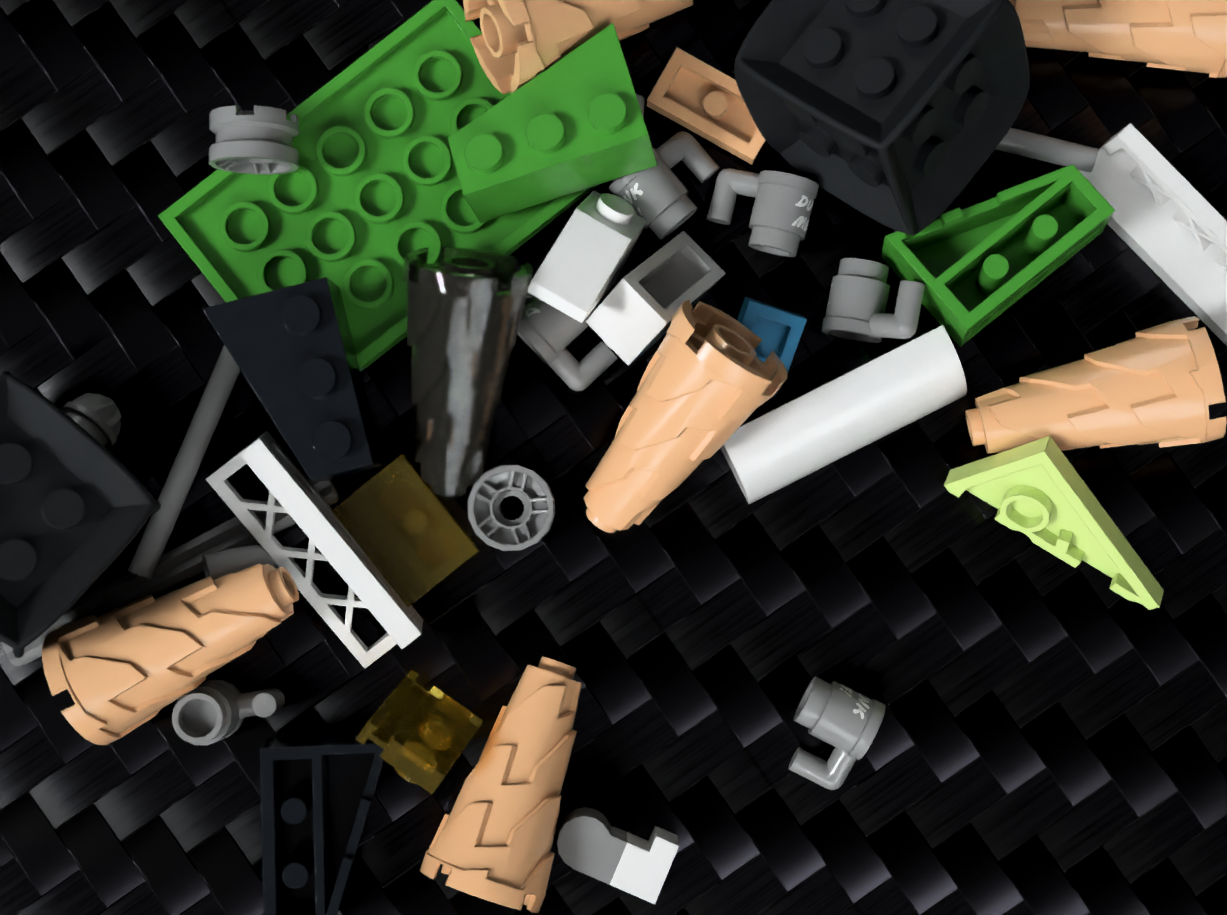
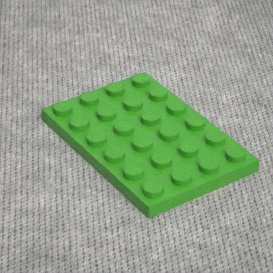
M433 0L286 115V120L289 121L290 114H297L299 117V134L293 138V147L299 152V168L296 171L285 174L254 175L217 169L158 215V217L225 302L324 277L330 279L340 287L360 372H362L598 185L482 223L479 222L463 196L447 138L506 98L511 92L502 94L486 76L470 40L471 37L481 35L482 32L472 20L466 22L464 10L456 0Z

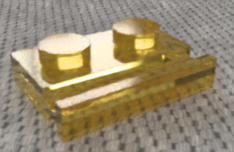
M402 454L357 489L343 503L331 510L407 607L413 605L418 599L480 551L406 456Z
M411 670L368 720L355 740L362 745L368 739L384 749L379 757L392 765L403 779L410 783L418 784L433 794L481 726L483 720L437 687L433 686L430 691L424 689L415 682L419 674Z

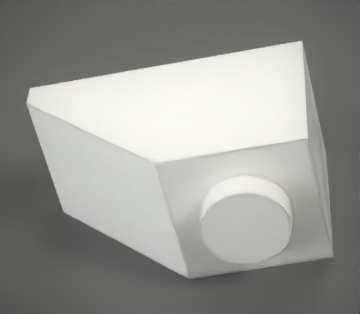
M593 190L575 209L531 280L526 292L583 323L617 280L647 220L635 214L633 206L623 198L609 193L600 194Z
M682 231L623 277L585 322L629 366L666 333L671 325L672 316L683 302L690 300L691 305L694 306L726 273L685 231Z

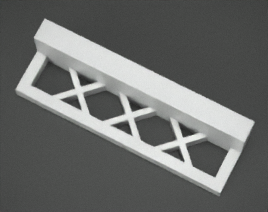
M1129 123L1098 149L1092 172L1079 171L1116 210L1108 225L1227 346V221Z
M268 431L264 432L206 478V481L276 564L288 570L296 583L297 589L365 669L396 644L403 649L422 634V617ZM247 463L268 488V501L243 499L227 478ZM253 510L267 511L266 525ZM275 512L287 513L293 518L309 538L308 549L281 545L273 535ZM293 558L307 559L306 572L302 570ZM315 560L328 561L348 584V596L325 594L313 583ZM333 605L346 606L345 620ZM354 607L367 608L387 631L385 635L369 647L364 644L352 629Z

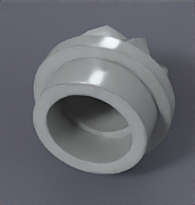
M86 393L73 401H68L61 410L106 449L112 448L117 442V436L121 428V413L115 402L109 397Z

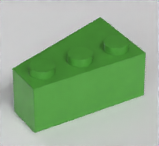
M614 23L604 28L447 138L463 196L480 223L657 166Z
M1072 164L998 192L996 197L963 210L959 207L943 213L939 219L934 220L916 235L905 234L899 231L888 234L884 238L881 258L901 281H915L925 285L922 299L923 306L940 325L945 327L947 333L961 347L1099 236L1116 210Z

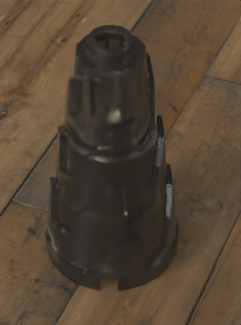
M452 247L442 248L441 263L427 264L429 248H422L406 254L403 282H407V346H412V404H416L415 462L420 463L421 479L430 484L431 492L442 496L454 497L464 495L467 487L474 485L484 471L496 405H500L511 350L515 347L526 298H531V294L528 293V286L532 280L533 268L529 263L521 265L520 271L516 273L518 258L484 250Z

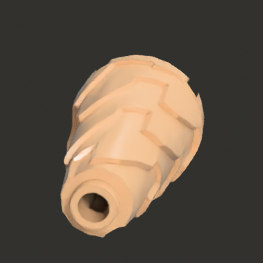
M463 0L466 22L480 18L482 34L470 38L478 61L492 85L502 94L516 91L610 24L614 23L618 39L621 41L649 28V23L692 6L693 0Z
M1009 0L1019 16L1026 47L1089 52L1088 57L1146 62V67L1209 74L1210 78H1227V0Z
M686 300L672 316L671 325L666 331L665 338L649 362L640 380L636 395L621 417L613 442L585 485L589 490L584 496L587 506L586 515L596 527L605 532L615 533L617 530H628L633 524L640 525L662 499L675 490L703 460L711 458L760 405L772 398L787 380V370L776 353L772 351L763 363L756 356L755 351L762 339L742 323L713 306L699 301L693 309L690 300Z
M1195 316L1173 320L1135 332L1136 338L1084 354V359L1019 377V383L975 398L976 408L965 410L972 445L984 444L987 453H1000L1047 436H1051L1061 451L1100 446V449L1154 443H1159V448L1205 443L1221 439L1226 432L1227 416L1209 419V405L1224 403L1226 400L1218 361L1205 327L1196 329L1200 319Z
M259 563L214 580L211 576L155 599L150 594L97 617L93 614L67 623L48 633L42 646L44 674L51 694L54 696L68 689L75 704L62 710L61 713L86 740L97 745H108L155 717L165 706L196 689L206 680L207 675L251 650L256 640L262 638L268 631L294 614L293 603L299 600L296 583L286 568L281 566L275 569L269 564L261 565Z
M543 656L538 667L527 665L508 705L502 706L479 761L466 778L450 815L445 813L429 849L425 852L420 869L424 875L434 880L440 864H442L441 873L449 875L446 886L520 911L524 904L531 913H539L546 895L555 853L551 852L560 811L562 797L560 793L577 731L573 730L582 688V683L573 680L577 668Z

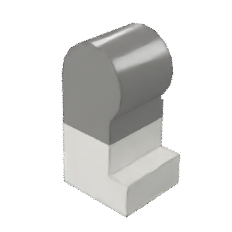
M583 807L575 809L565 816L560 825L557 846L559 855L564 863L574 870L655 904L679 848V842L676 834L654 826L649 841L611 826L605 815L598 810Z

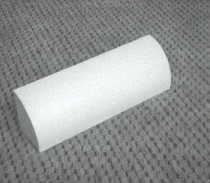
M941 325L740 426L720 449L748 504H751L964 397L967 393V383L961 362L945 327Z

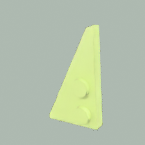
M1051 436L949 471L944 486L951 494L959 498L967 490L998 509L994 520L1011 530L1026 534L1034 544L1074 568L1083 560L1112 578L1109 589L1125 599L1142 604L1148 610L1160 607L1164 593L1163 588Z

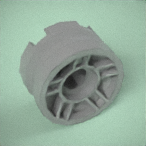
M233 105L219 107L211 110L209 113V130L216 134L215 143L209 147V165L213 168L254 175L285 174L296 171L299 168V152L293 147V138L299 134V117L297 114H290L289 121L286 120V110L256 105H254V111H239V107Z
M501 465L485 472L473 485L468 498V519L475 534L487 545L502 551L523 550L538 543L549 532L555 517V498L549 484L535 471L519 465ZM516 496L522 501L524 511L518 519L508 520L503 517L500 504L504 498Z

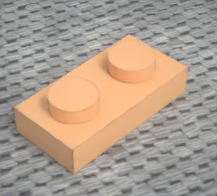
M676 48L649 95L646 106L752 165L766 140L757 128L741 96L736 80L685 51Z

